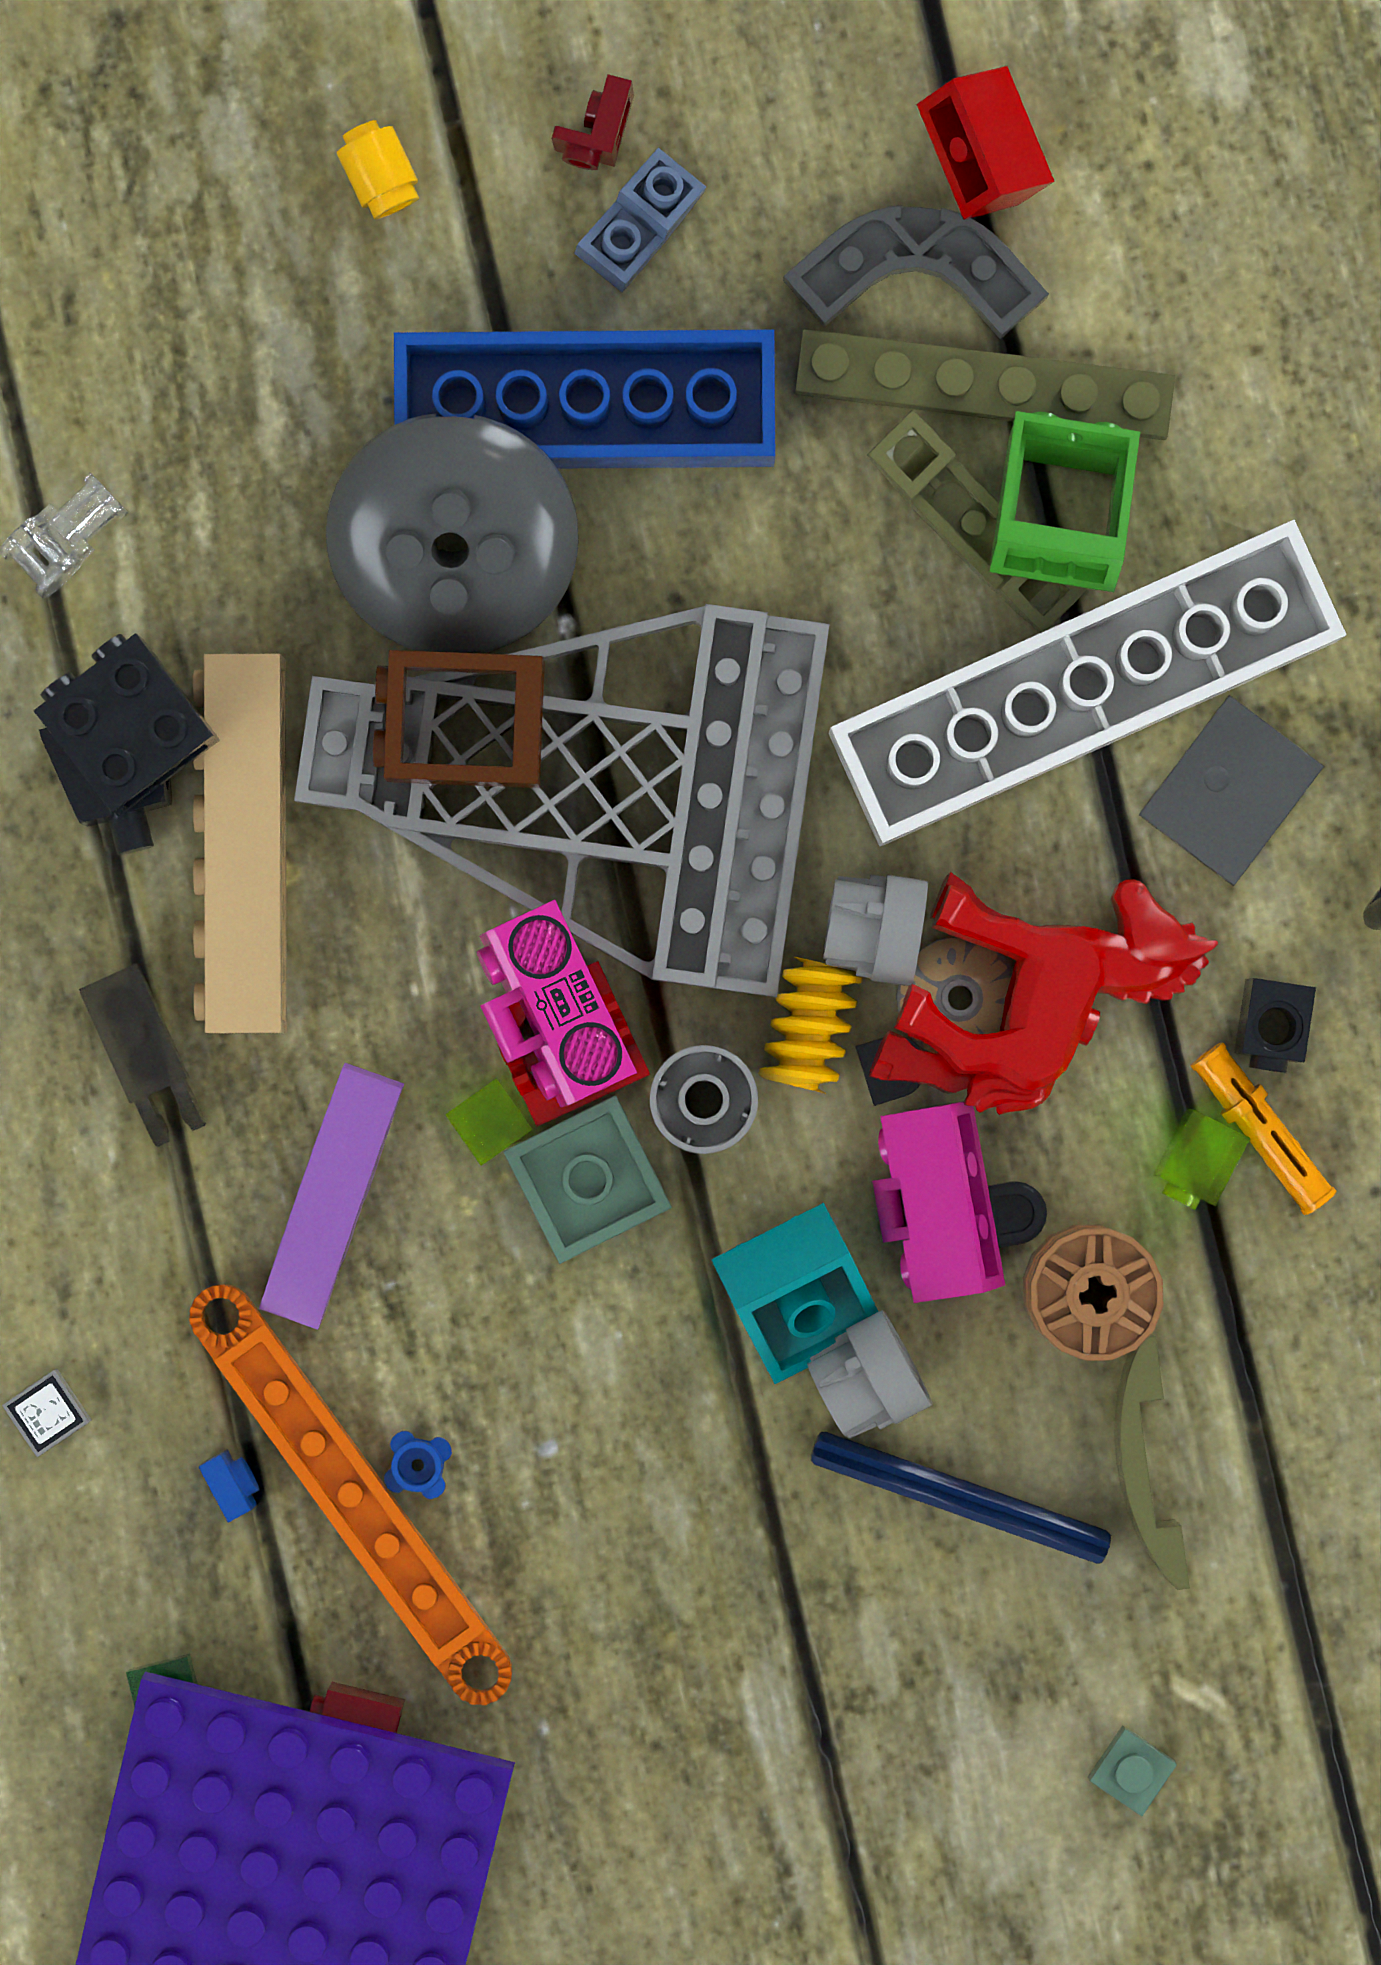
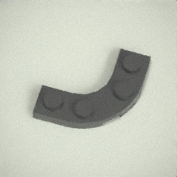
M902 205L871 211L843 225L783 277L785 284L820 324L825 327L871 286L893 274L920 272L941 278L958 291L999 339L1044 302L1049 295L1013 252L982 224L971 218L964 220L960 213L945 208L938 210L924 207H902Z

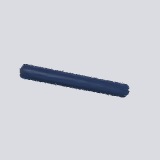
M820 1432L814 1443L811 1461L814 1465L1096 1564L1104 1561L1110 1548L1111 1535L1102 1528L828 1432Z

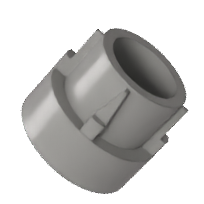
M870 875V879L838 876V880L835 879L824 943L823 960L826 961V965L856 971V976L870 978L871 981L903 986L913 984L923 930L928 881L887 875L886 877Z
M707 1045L693 1046L675 1053L660 1067L651 1086L650 1108L656 1126L672 1144L689 1152L708 1154L733 1146L748 1132L757 1113L758 1092L750 1070L736 1055L719 1047ZM702 1080L716 1084L723 1096L720 1110L709 1118L694 1116L689 1112L685 1104V1095L688 1088L695 1082Z
M884 1310L846 1328L847 1332L835 1337L836 1343L810 1358L811 1362L807 1363L814 1383L831 1416L843 1435L848 1436L849 1439L876 1426L881 1430L892 1423L898 1424L933 1405L914 1362Z

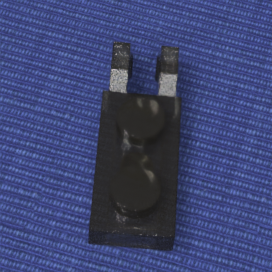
M135 963L80 988L81 997L130 1104L135 1103L155 1146L159 1147L170 1142L166 1121L151 1098V1095L171 1087L179 1105V1112L184 1122L190 1126L192 1131L205 1126L206 1123L192 1089L186 1081L190 1076L140 965Z

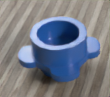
M401 1431L394 1435L390 1442V1447L394 1452L391 1468L384 1475V1482L387 1488L394 1493H400L403 1490L421 1492L428 1499L439 1497L446 1487L442 1473L444 1462L452 1454L449 1442L442 1437H435L431 1441L418 1439L409 1431ZM421 1459L424 1463V1468L420 1471L414 1470L412 1467L413 1460Z

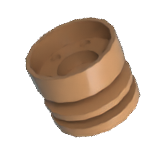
M1099 1224L1072 1225L1049 1235L1032 1253L1023 1275V1304L1034 1328L1060 1351L1085 1361L1114 1360L1136 1350L1154 1331L1163 1309V1279L1152 1255L1133 1237ZM1095 1276L1100 1284L1111 1287V1294L1102 1297V1308L1095 1310L1093 1305L1087 1301L1079 1300V1293L1089 1289L1088 1279Z

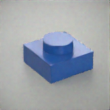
M227 1449L198 1466L227 1522L251 1511L257 1505L252 1494L259 1491V1486L250 1467L242 1457L234 1461Z

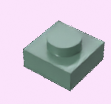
M1122 1725L1089 1774L1088 1779L1128 1808L1143 1816L1177 1766V1763Z

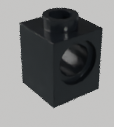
M1258 978L1245 979L1234 1053L1249 1055V1068L1286 1073L1288 1062L1304 1063L1316 987ZM1271 1008L1284 1013L1289 1022L1287 1037L1277 1045L1267 1043L1261 1037L1258 1028L1261 1016Z

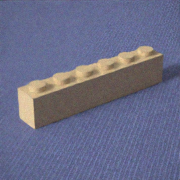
M204 654V670H194L193 674L194 706L204 707V719L220 741L194 760L195 770H204V795H195L193 802L195 833H204V858L194 859L193 883L195 895H204L205 920H195L194 955L195 958H205V983H195L194 1017L195 1021H205V1033L210 1034L287 1033L286 659L281 654Z

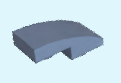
M657 148L619 191L614 204L577 244L574 254L623 293L705 192L706 186L660 148Z

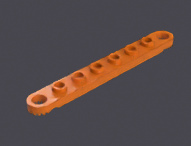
M218 1284L203 1290L192 1303L189 1311V1322L194 1335L197 1336L208 1351L214 1363L431 1662L438 1668L454 1693L462 1701L472 1705H487L499 1700L507 1691L513 1672L510 1657L246 1293L229 1284ZM215 1298L229 1299L239 1310L240 1319L238 1325L228 1334L213 1332L205 1322V1309L208 1303ZM472 1656H488L492 1661H495L499 1677L497 1682L490 1688L483 1690L475 1689L464 1680L462 1668L464 1663L472 1658Z

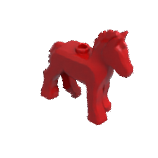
M950 872L945 877L932 908L930 918L934 919L931 928L1001 953L1016 961L1004 1001L1000 1031L990 1034H974L963 1030L938 1010L930 992L911 984L903 999L902 1008L894 1028L908 1033L910 1037L921 1040L939 1054L918 1050L904 1036L889 1030L880 1043L869 1076L878 1080L926 1084L947 1094L967 1089L964 1105L974 1106L979 1113L996 1107L999 1115L1035 1108L1044 1103L1051 1094L1055 1081L1067 1070L1078 1043L1087 1046L1092 1039L1101 1013L1099 1010L1092 1008L1097 993L1109 994L1121 1001L1129 998L1143 1004L1149 1003L1151 998L1171 1000L1173 994L1185 992L1184 985H1193L1197 982V979L1201 976L1200 970L1209 964L1205 954L1213 950L1218 945V941L1207 940L1205 937L1196 935V927L1193 922L1181 925L1172 914L1164 910L1155 901L1141 881L1134 879L1118 883L1110 900L1118 924V934L1086 926H1034L1017 917L1000 914L987 907L975 895L972 887Z

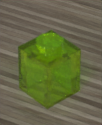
M1186 1109L1153 1176L1166 1182L1162 1194L1193 1210H1196L1200 1200L1216 1206L1250 1138L1195 1109Z

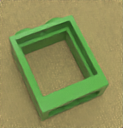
M1016 411L1007 445L989 572L1114 593L1125 556L1140 431L1122 429L1120 426L1109 422L1092 424L1062 419L1048 412L1026 413ZM1023 460L1113 475L1106 536L1015 521Z

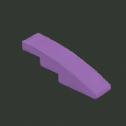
M348 1063L343 1065L301 1181L259 1309L311 1328L319 1329L340 1267L346 1257L363 1202L369 1193L404 1083Z

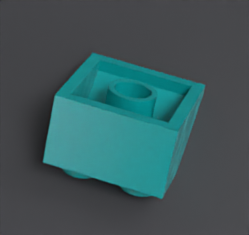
M824 1203L796 1215L790 1220L711 1259L739 1318L774 1384L807 1369V1363L811 1362L810 1358L836 1343L835 1337L847 1332L846 1328L879 1312Z

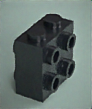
M137 633L127 640L123 634H118L105 642L91 655L96 662L93 666L77 678L69 672L52 682L40 694L45 702L33 710L110 813L119 817L220 741L152 649Z

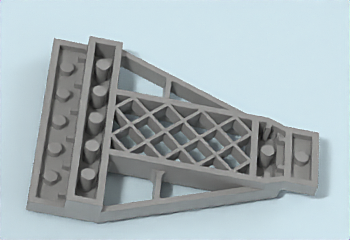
M705 604L702 607L506 654L543 656L544 660L593 648L599 649L593 693L587 701L544 696L543 698L544 713L584 718L560 737L556 735L544 717L542 728L552 740V743L541 750V761L559 749L580 778L550 800L541 788H532L544 805L516 826L511 824L493 800V797L507 787L493 786L487 791L484 786H475L481 796L451 818L430 790L437 784L387 782L384 779V767L373 766L375 729H386L387 704H376V684L312 676L294 801L359 811L530 910L544 905V903L453 852L451 848L452 841L462 839L563 854L568 860V871L561 913L571 934L652 980L777 998L829 624L767 615L768 612ZM692 624L698 625L701 628L691 707L685 715L607 705L604 702L603 692L610 644ZM432 672L416 677H407L403 763L431 764L435 734L455 759L450 765H467V761L495 740L513 762V751L502 735L514 727V716L498 728H495L477 703L515 708V692L474 686L475 680L480 676L487 675V673ZM440 698L459 700L438 716ZM470 705L490 734L462 755H459L439 727ZM602 721L644 726L646 728L621 746ZM594 722L615 751L585 773L564 744ZM665 730L687 733L684 755ZM656 731L677 758V761L648 782L627 755V752ZM621 758L642 787L612 809L591 779ZM682 767L674 817L653 788ZM583 785H586L606 814L576 836L555 806ZM645 794H648L668 820V823L641 844H638L617 815ZM426 796L445 822L423 819ZM485 803H488L508 831L459 823ZM550 811L571 840L521 832ZM612 820L632 848L583 841ZM673 830L670 854L646 850ZM596 858L661 868L665 872L666 884L654 960L650 962L643 961L571 920L578 868L583 860Z

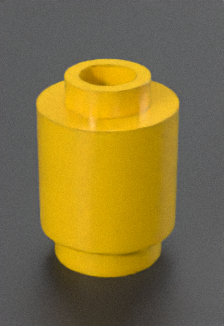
M372 120L349 130L342 136L346 145L336 152L361 207H369L375 220L392 215L419 200L414 187L418 183V179L393 126L380 128L377 121Z

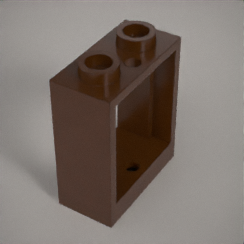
M389 650L388 666L378 665L376 671V704H387L386 729H375L373 766L384 767V779L391 783L540 788L545 673L543 656ZM407 670L516 675L513 767L403 763Z

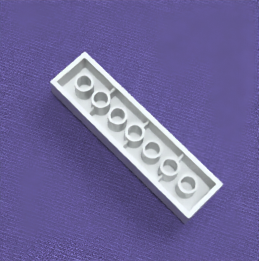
M1292 520L830 727L828 734L877 843L881 847L1332 645L1345 637L1346 632L1295 520Z

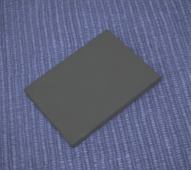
M1229 695L1139 813V816L1234 886L1324 766Z

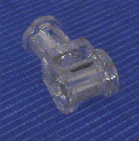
M91 472L83 478L85 486L59 510L52 504H49L38 515L31 517L20 525L0 547V555L5 560L13 559L37 584L35 592L42 599L49 597L59 590L79 570L83 561L95 550L88 542L114 517L122 519L128 514V511ZM36 547L49 561L48 566L33 553V548Z

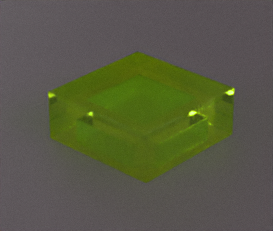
M498 1078L445 1114L481 1166L533 1130Z

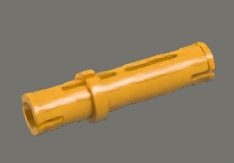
M1223 1042L1207 1050L1190 1065L1224 1107L1220 1114L1228 1124L1233 1122L1237 1124L1262 1157L1265 1164L1272 1170L1301 1208L1300 1211L1304 1216L1323 1206L1336 1194L1335 1188L1330 1186L1301 1148L1299 1142L1291 1135L1266 1102L1267 1091L1261 1084L1253 1085L1227 1051L1226 1045Z

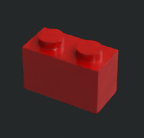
M1008 66L954 78L916 104L964 220L1018 206L1055 182Z

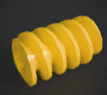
M794 957L803 963V967L783 970L782 977L797 987V992L777 994L776 998L778 1004L791 1012V1016L771 1019L770 1023L773 1029L785 1036V1041L766 1043L764 1048L768 1054L780 1062L777 1066L759 1068L758 1075L763 1079L826 1094L819 1089V1084L839 1081L840 1074L824 1064L825 1059L844 1057L846 1053L844 1048L830 1039L831 1035L849 1033L852 1025L836 1015L837 1010L856 1008L858 1003L857 1000L842 991L844 985L862 983L864 977L856 976V971Z

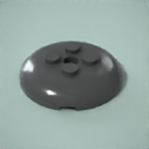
M435 413L411 418L389 427L367 442L353 456L337 481L331 497L326 522V546L329 563L342 594L355 612L374 630L386 638L415 651L484 654L503 648L523 638L537 628L559 604L568 588L577 560L578 519L571 492L563 476L552 460L533 441L515 429L486 417L474 415V419L456 416L436 417ZM452 532L462 536L468 543L465 551L463 549L457 552H450L444 549L439 550L435 539L443 533Z

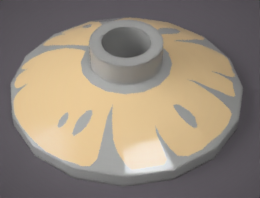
M957 937L936 940L919 950L913 984L930 992L938 1010L963 1030L974 1034H990L1000 1031L1004 1001L1013 969L1001 953ZM898 985L896 993L898 1013L901 1011L903 999L909 986ZM955 986H963L971 993V1004L964 1010H956L948 1002V994ZM910 1037L913 1042L927 1052L939 1054L921 1040Z

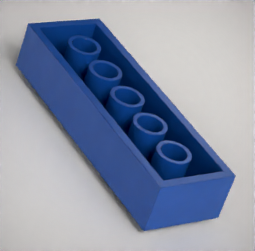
M774 329L394 333V425L411 418L435 413L436 417L456 416L473 419L474 415L486 417L515 429L533 441L546 453L558 469L774 467Z

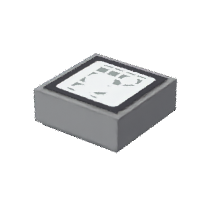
M58 1369L53 1370L2 1405L36 1457H39L92 1421Z

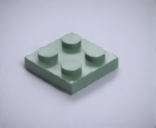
M616 1095L503 1151L559 1264L672 1208Z

